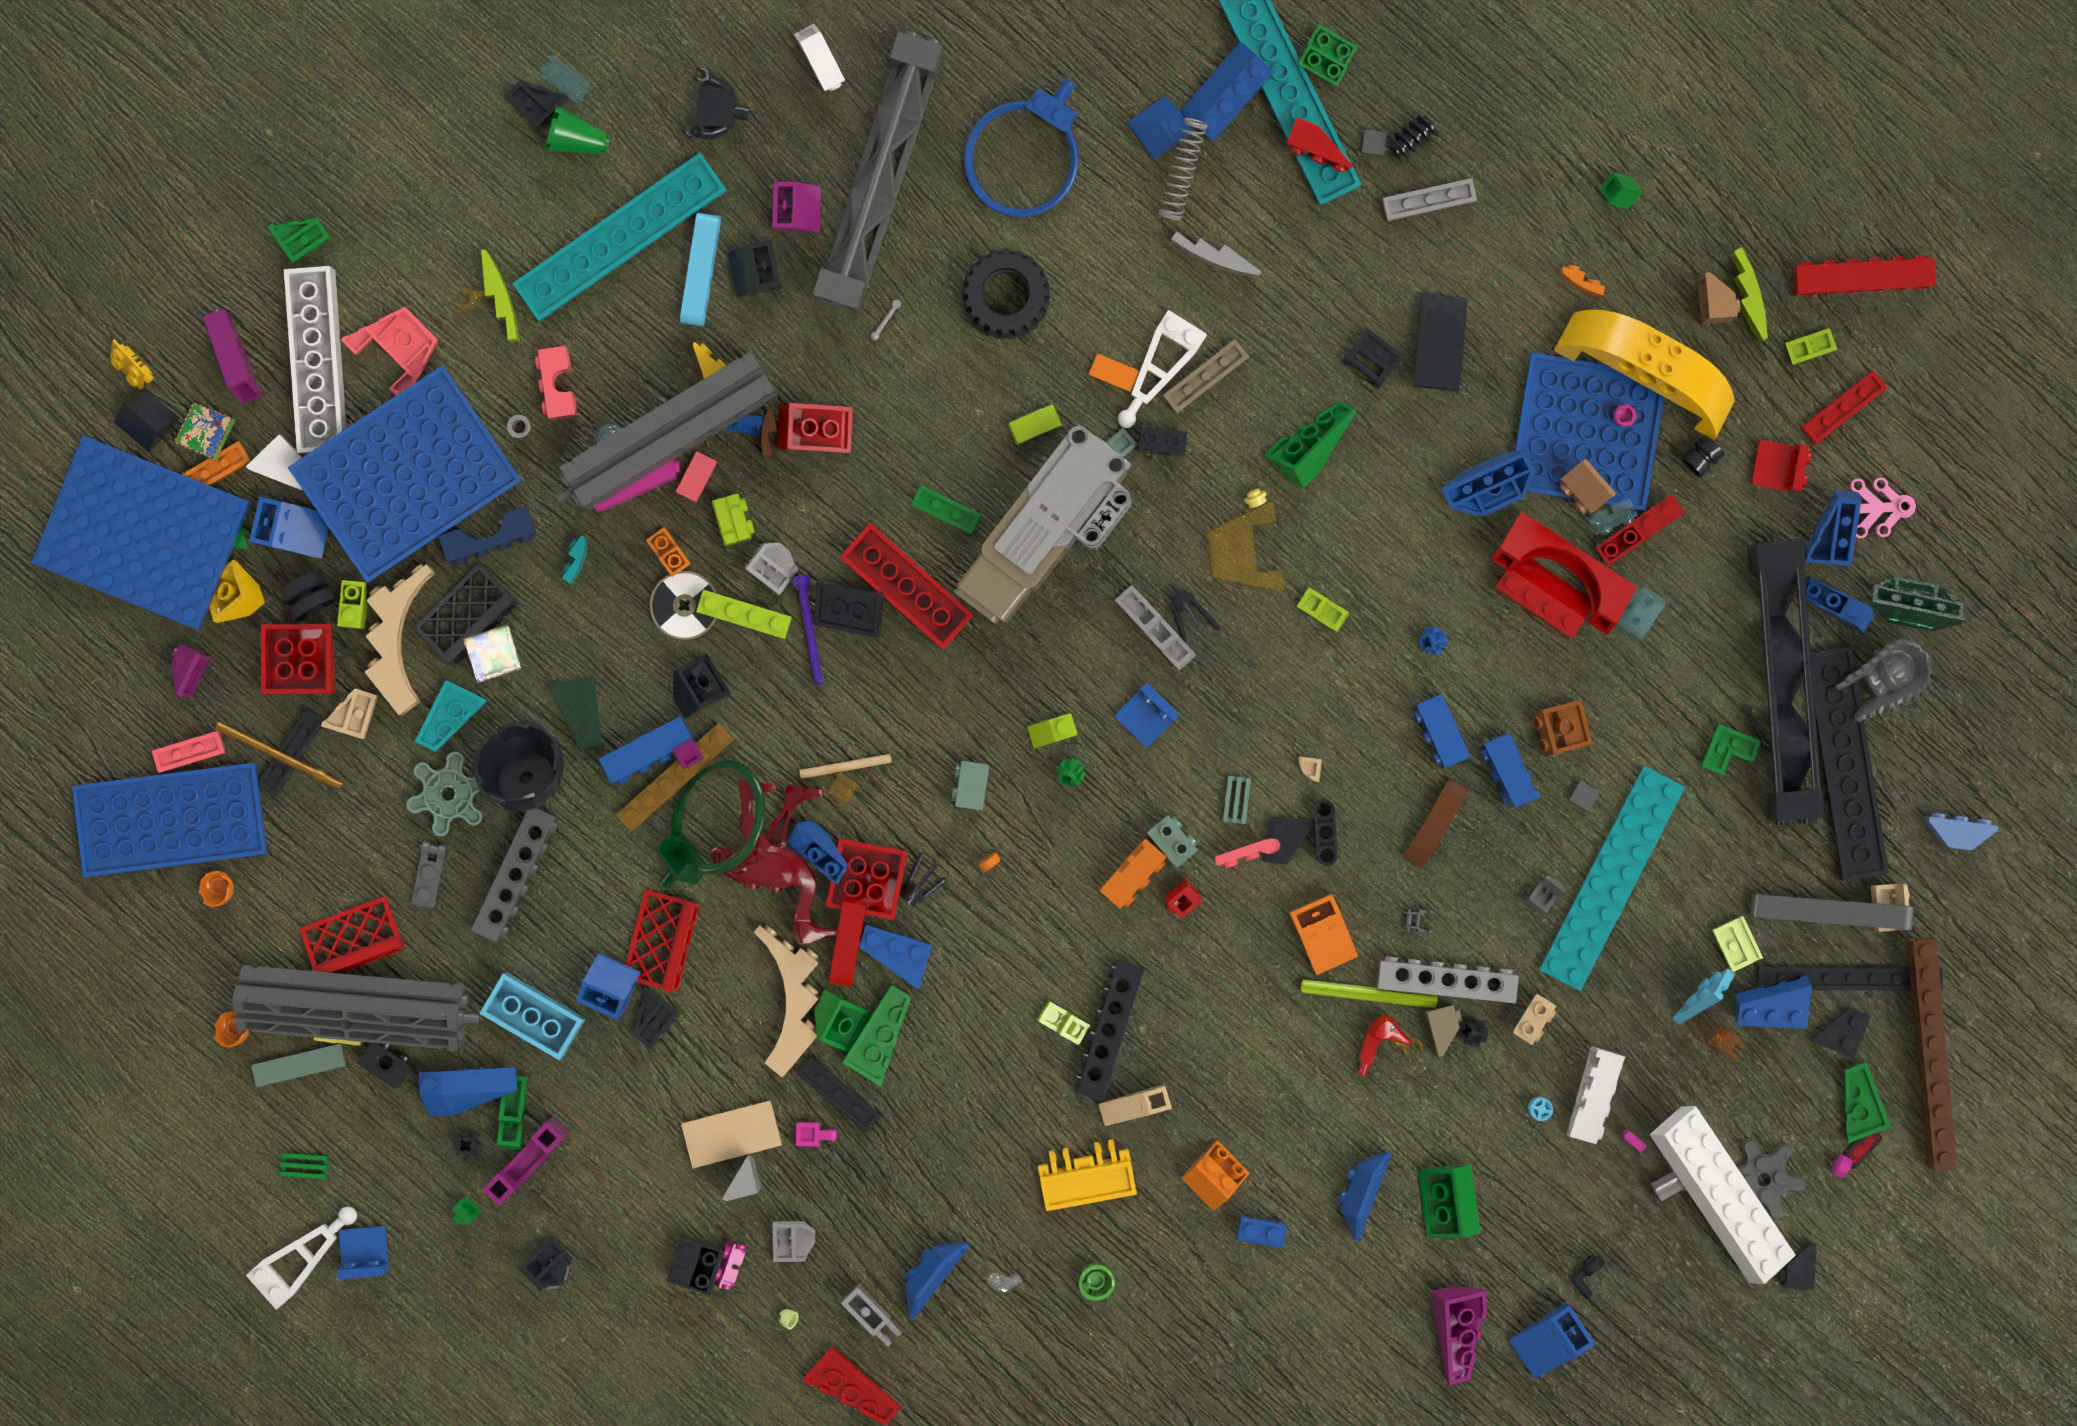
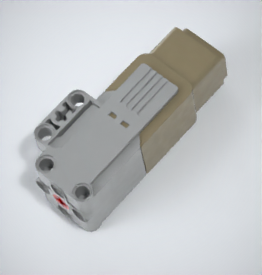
M1078 424L1076 427H1073L983 543L982 553L959 581L954 593L997 625L1000 620L1007 624L1028 595L1040 588L1076 540L1090 549H1097L1111 534L1131 507L1130 494L1120 485L1131 464L1102 439L1093 435ZM1118 496L1126 497V501L1121 505L1115 503V499ZM1102 516H1110L1111 521L1105 520L1103 522ZM1091 532H1096L1098 537L1095 541L1086 540L1087 535Z

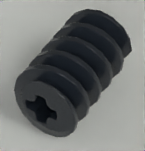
M1418 115L1416 122L1410 121L1408 123L1409 128L1403 126L1401 128L1402 134L1400 132L1394 134L1395 139L1391 137L1387 139L1389 149L1400 162H1402L1401 156L1407 159L1410 158L1409 150L1415 154L1417 153L1416 145L1424 148L1423 139L1432 142L1431 133L1436 137L1439 136L1436 127L1425 115L1424 117Z

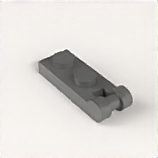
M423 842L411 904L435 908L447 845L440 844L435 846L431 845V842ZM430 854L437 855L436 862L429 860Z

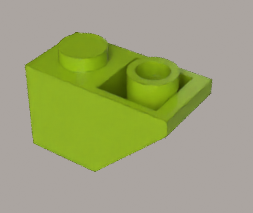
M342 580L337 626L365 630L368 609L366 583Z

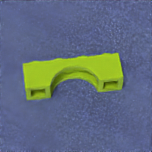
M706 590L702 592L696 611L706 616L744 626L784 640L792 618Z

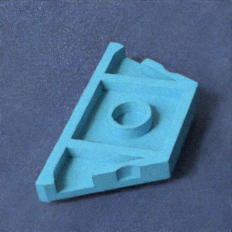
M1726 969L1721 973L1715 972L1710 979L1705 978L1698 985L1697 988L1699 990L1689 997L1685 1005L1672 1019L1680 1025L1721 1001L1723 998L1721 992L1728 989L1735 974Z

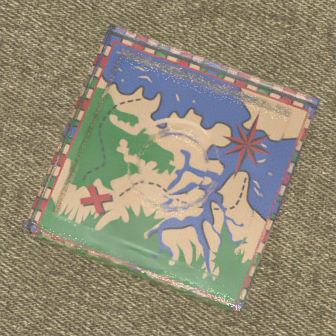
M508 625L463 639L477 683L521 669Z

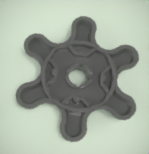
M1745 1139L1741 1143V1150L1745 1157L1744 1162L1737 1168L1760 1203L1766 1208L1770 1218L1774 1220L1780 1219L1784 1215V1207L1781 1204L1782 1194L1787 1191L1801 1192L1805 1188L1804 1178L1799 1175H1790L1785 1168L1787 1160L1792 1156V1148L1786 1143H1781L1772 1153L1764 1154L1759 1150L1758 1143L1754 1139ZM1762 1173H1767L1769 1183L1764 1186L1759 1185L1757 1181L1758 1176Z

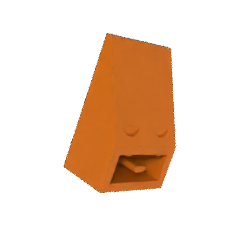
M1332 894L1325 895L1288 912L1316 975L1358 957Z

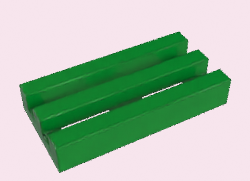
M281 1153L280 1176L327 1179L329 1155ZM287 1158L321 1160L323 1165L287 1162ZM287 1167L322 1170V1173L296 1172L286 1170Z

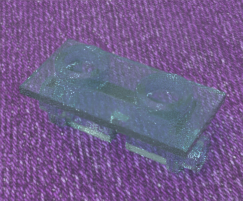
M1623 499L1610 505L1614 512L1609 515L1607 508L1591 514L1592 517H1589L1588 520L1591 526L1596 525L1593 527L1595 535L1599 533L1601 535L1607 534L1613 530L1614 526L1619 524L1626 525L1634 521V517L1638 516L1636 509L1630 510L1634 507L1631 499Z

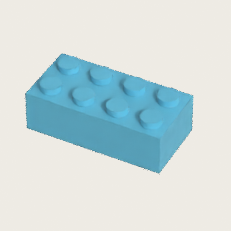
M508 972L502 974L479 1013L558 1060L564 1058L586 1020L585 1017Z

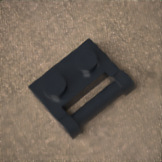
M1367 328L1342 362L1346 365L1350 364L1374 383L1373 386L1379 389L1404 355ZM1359 351L1381 368L1383 373L1379 376L1354 356Z

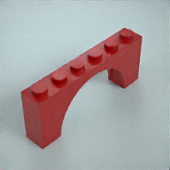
M1522 511L1511 524L1491 559L1509 572L1518 563L1531 558L1550 559L1566 566L1579 577L1588 591L1591 600V615L1588 623L1606 635L1617 625L1637 588L1629 580L1623 578Z

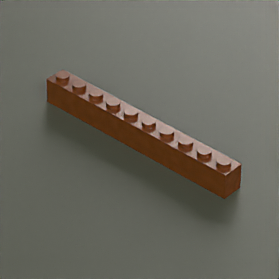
M1931 937L1906 939L1927 1165L1933 1171L1958 1169L1936 939Z

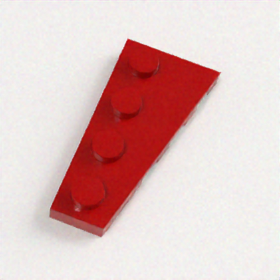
M833 1345L802 1379V1382L808 1385L811 1384L819 1388V1391L836 1397L845 1405H851L858 1409L860 1413L885 1426L902 1407Z

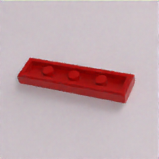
M1872 370L1800 428L1811 442L1816 445L1888 387L1876 372Z
M847 898L843 900L829 983L852 986L867 902Z

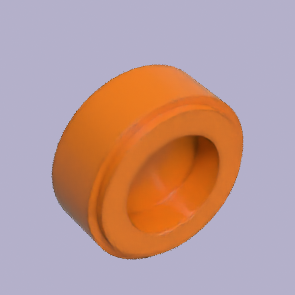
M994 852L978 863V867L982 872H986L998 864L1001 858L997 852Z

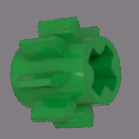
M1063 759L1056 770V773L1059 774V781L1065 786H1072L1073 784L1078 786L1086 775L1083 772V764L1077 759H1070L1069 761Z

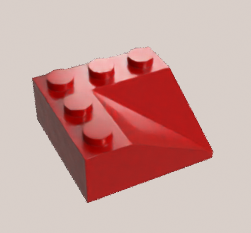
M261 624V694H336V668L331 624Z
M839 838L837 849L848 867L838 884L831 881L826 907L842 910L843 900L847 898L867 902L866 915L894 920L908 851Z

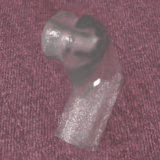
M1018 1272L1008 1278L997 1273H991L988 1276L989 1286L1002 1292H1007L1023 1282Z

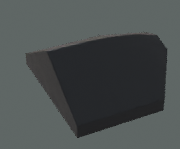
M550 1236L518 1269L539 1291L558 1289L567 1279L573 1258Z

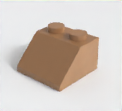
M1710 272L1704 273L1697 279L1701 325L1730 322L1738 316L1737 313H1740V301L1736 299L1735 292Z
M1586 459L1579 462L1558 480L1561 484L1559 486L1560 490L1567 497L1571 495L1576 501L1574 503L1575 507L1582 514H1592L1616 494Z

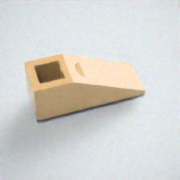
M1165 1084L1098 1104L1105 1126L1172 1109Z

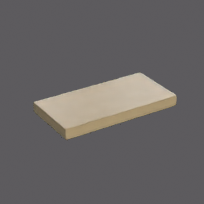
M771 1100L681 1123L692 1168L782 1145Z

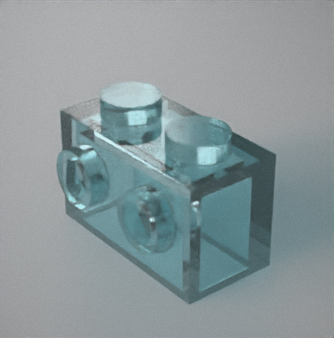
M1645 586L1641 587L1640 590L1636 588L1630 599L1632 602L1627 609L1625 608L1616 625L1638 641L1644 638L1667 604L1666 600Z

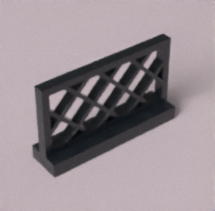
M479 563L414 628L448 665L455 668L468 655L463 639L494 629L520 603ZM481 571L485 575V586H474V577ZM490 581H491L495 586H489ZM462 589H469V602H457L458 593ZM473 589H485V602H473ZM489 589H498L503 596L496 602H489ZM457 605H469L468 618H457ZM473 605H484V614L480 618H472ZM444 606H453L452 618H441V609ZM452 621V634H440L441 622ZM457 621H468V630L464 634H456ZM428 622H436V634H427L422 628ZM452 637L451 647L444 652L440 648V638Z

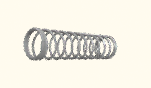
M1185 118L1183 121L1184 124L1195 128H1199L1204 132H1193L1183 129L1181 131L1199 138L1201 141H1191L1179 138V141L1191 144L1199 150H1189L1177 147L1176 149L1191 154L1192 156L1196 157V159H1187L1174 156V158L1184 161L1192 165L1194 168H1185L1171 165V167L1182 170L1190 174L1191 177H1183L1168 174L1169 176L1180 179L1189 185L1181 186L1166 183V185L1178 188L1184 191L1186 194L1181 195L1164 192V194L1178 198L1184 203H1171L1163 200L1161 201L1162 203L1178 208L1179 210H1181V212H1174L1166 209L1158 210V214L1160 216L1172 220H1182L1181 214L1184 213V211L1179 206L1185 205L1186 201L1181 197H1186L1189 195V193L1183 188L1191 187V184L1185 179H1191L1194 177L1193 174L1187 170L1196 169V166L1189 161H1197L1199 158L1192 152L1201 151V148L1194 143H1202L1204 141L1200 136L1196 134H1205V129H1207L1208 126L1204 122L1191 118Z

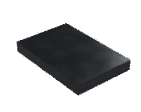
M819 580L816 586L813 625L879 638L882 627L884 592Z

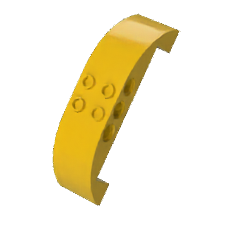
M1582 310L1575 312L1554 349L1555 352L1573 362L1583 351L1698 415L1700 418L1694 429L1713 440L1716 439L1734 404L1731 386L1711 362L1651 326L1626 315L1605 310Z

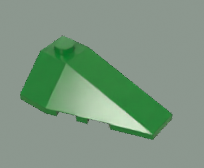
M1341 401L1337 402L1317 415L1316 421L1306 427L1303 424L1297 428L1298 432L1287 438L1284 436L1264 454L1265 459L1289 482L1305 488L1322 469L1357 412L1356 408Z

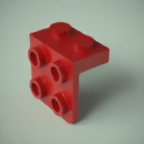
M1761 440L1757 447L1751 480L1752 484L1792 493L1802 491V488L1806 487L1808 475L1805 474L1806 465L1810 464L1812 452H1809L1810 445L1799 444L1793 446Z

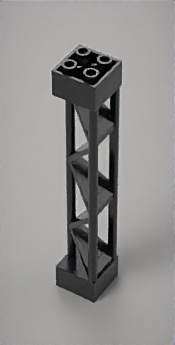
M1803 540L1756 543L1748 546L1750 574L1758 573L1775 790V793H1766L1768 821H1775V825H1793L1794 820H1798V823L1803 824L1818 823L1817 818H1824L1820 781L1805 582ZM1797 591L1801 636L1785 616ZM1803 679L1807 724L1792 705V701ZM1811 767L1812 790L1798 791Z

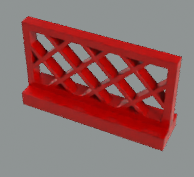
M645 889L626 965L629 967L639 962L645 973L639 976L637 983L663 989L671 993L678 992L701 903ZM650 895L657 897L662 905L654 911H651L648 906ZM674 902L681 903L680 914L673 918L667 906ZM664 909L670 920L659 926L654 914ZM650 917L656 928L646 934L642 924L644 920ZM672 923L676 930L675 936L667 940L662 928ZM658 931L664 942L654 948L648 937ZM645 940L650 951L640 956L636 950L637 944ZM666 945L670 955L667 960L661 962L656 951ZM653 954L658 965L648 970L642 959ZM658 968H661L664 973L662 984L654 982L650 974Z
M387 896L299 928L313 968L312 971L341 974L406 949ZM383 903L386 911L382 919L371 915L374 907ZM358 912L366 915L360 928L349 923L353 914ZM369 917L380 921L374 934L364 930ZM337 920L344 923L338 936L328 931L331 923ZM384 924L390 926L394 936L383 939L378 935ZM348 925L358 929L353 942L342 938ZM313 929L323 931L317 944L309 940L308 931ZM362 932L373 936L370 944L366 947L357 945ZM326 934L337 938L332 950L321 946ZM341 940L351 944L348 953L345 955L335 953ZM319 948L330 953L326 962L317 964L315 958Z

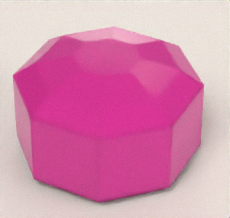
M1628 404L1619 405L1613 412L1614 423L1620 427L1631 426L1636 419L1635 409Z
M1840 1155L1833 1163L1832 1173L1840 1178H1844L1851 1168L1852 1160L1844 1155Z

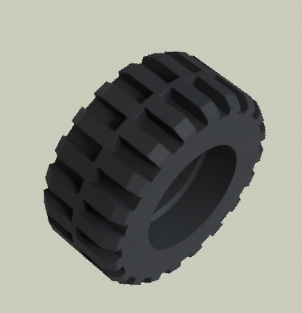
M1003 249L1004 251L998 252L994 250L990 251L989 255H982L978 258V261L971 265L968 274L964 278L962 297L965 311L973 325L977 329L982 330L987 336L992 335L995 339L1001 340L1002 338H1009L1011 340L1016 339L1015 337L1018 336L1023 337L1029 331L1038 327L1040 321L1046 315L1050 301L1049 282L1041 265H1038L1031 256L1028 257L1024 255V252L1018 250L1017 252L1010 251V249ZM1003 273L1018 276L1025 283L1028 291L1025 306L1016 314L1009 316L993 312L986 304L984 297L988 282L996 275Z

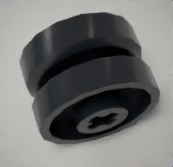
M322 570L310 572L292 581L277 592L276 595L282 605L292 604L287 610V614L293 623L319 613L337 600L332 588H322L327 582Z

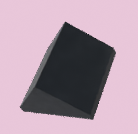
M142 388L122 403L114 423L148 452H151L179 417L149 391Z

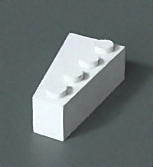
M1591 1046L1566 1135L1597 1144L1598 1139H1602L1604 1133L1603 1122L1605 1117L1607 1118L1609 1115L1610 1101L1615 1093L1625 1056Z

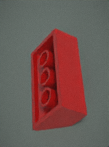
M1532 559L1518 563L1511 572L1505 569L1493 587L1495 591L1568 640L1575 636L1591 610V600L1589 597Z

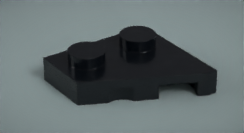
M520 80L504 95V99L534 127L539 129L553 115L555 107H561L568 100V96L564 93L551 92L547 88L531 85V83Z
M1269 816L1267 840L1268 838H1275L1281 846L1277 852L1265 853L1264 862L1287 865L1312 828L1314 821Z
M645 986L642 992L644 994L641 1007L638 1010V1021L635 1024L633 1036L650 1050H653L681 1013L652 989Z
M1847 1007L1817 1036L1815 1035L1811 1042L1854 1059L1871 1016Z

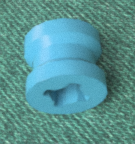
M1534 1097L1528 1104V1112L1534 1119L1545 1121L1551 1117L1553 1106L1544 1097Z

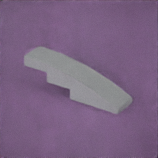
M1178 232L1171 239L1170 243L1190 256L1213 267L1256 279L1261 274L1259 269L1226 245L1218 251L1201 238L1194 245Z
M1132 585L1115 599L1116 603L1179 671L1196 656L1162 616Z

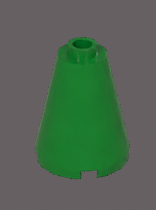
M555 107L544 150L600 155L601 151L606 152L609 144L606 132L562 107Z

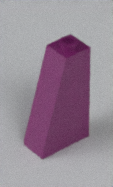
M225 309L214 310L209 315L204 316L203 319L227 388L242 405L262 397L263 393L232 317Z

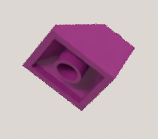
M180 644L179 647L174 649L171 656L173 660L171 668L176 695L192 698L211 656L185 644Z

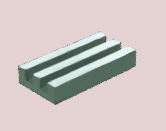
M1228 776L1223 813L1224 822L1246 824L1251 778ZM1232 781H1237L1233 817L1229 818ZM1241 782H1246L1242 817L1238 819Z

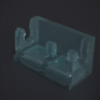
M551 54L548 58V65L541 68V77L578 104L591 88L590 83L555 55Z

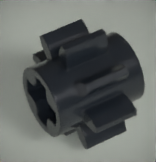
M1469 1018V1022L1463 1023L1460 1029V1035L1464 1039L1463 1044L1479 1048L1480 1043L1486 1042L1489 1032L1484 1026L1486 1022Z
M470 1130L466 1131V1136L458 1133L457 1138L459 1141L452 1144L457 1146L458 1151L456 1155L464 1154L465 1160L469 1158L470 1153L477 1156L476 1148L483 1146V1144L477 1141L479 1134L472 1136ZM470 1140L472 1142L470 1148L465 1149L463 1147L465 1142Z

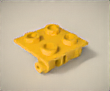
M115 339L112 340L111 364L117 370L121 369L131 386H136L141 390L144 382L148 384L154 379L152 376L153 372L145 364L143 365L142 361L136 363L139 357L135 356V353L128 346L119 345Z

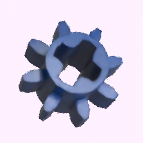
M1441 627L1425 628V634L1419 635L1420 647L1426 651V655L1432 653L1434 655L1441 654V648L1448 646L1447 635L1441 631Z

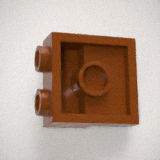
M1582 700L1534 712L1535 717L1532 718V724L1539 731L1538 747L1541 752H1544L1545 756L1593 744Z

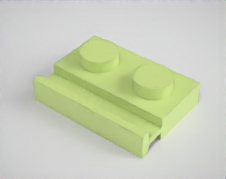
M1740 916L1712 930L1732 972L1763 958L1744 916Z

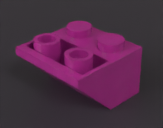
M774 181L772 219L774 232L820 233L821 187L799 182Z

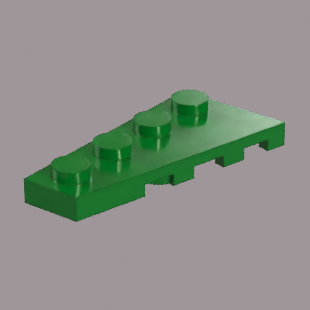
M890 984L845 1055L842 1063L877 1085L882 1086L911 996Z

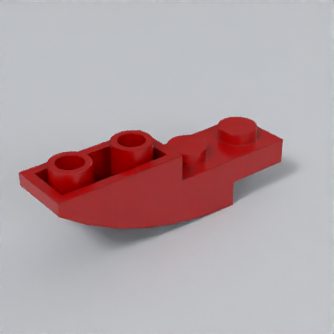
M1670 494L1595 548L1609 566L1683 515L1685 511L1674 495Z

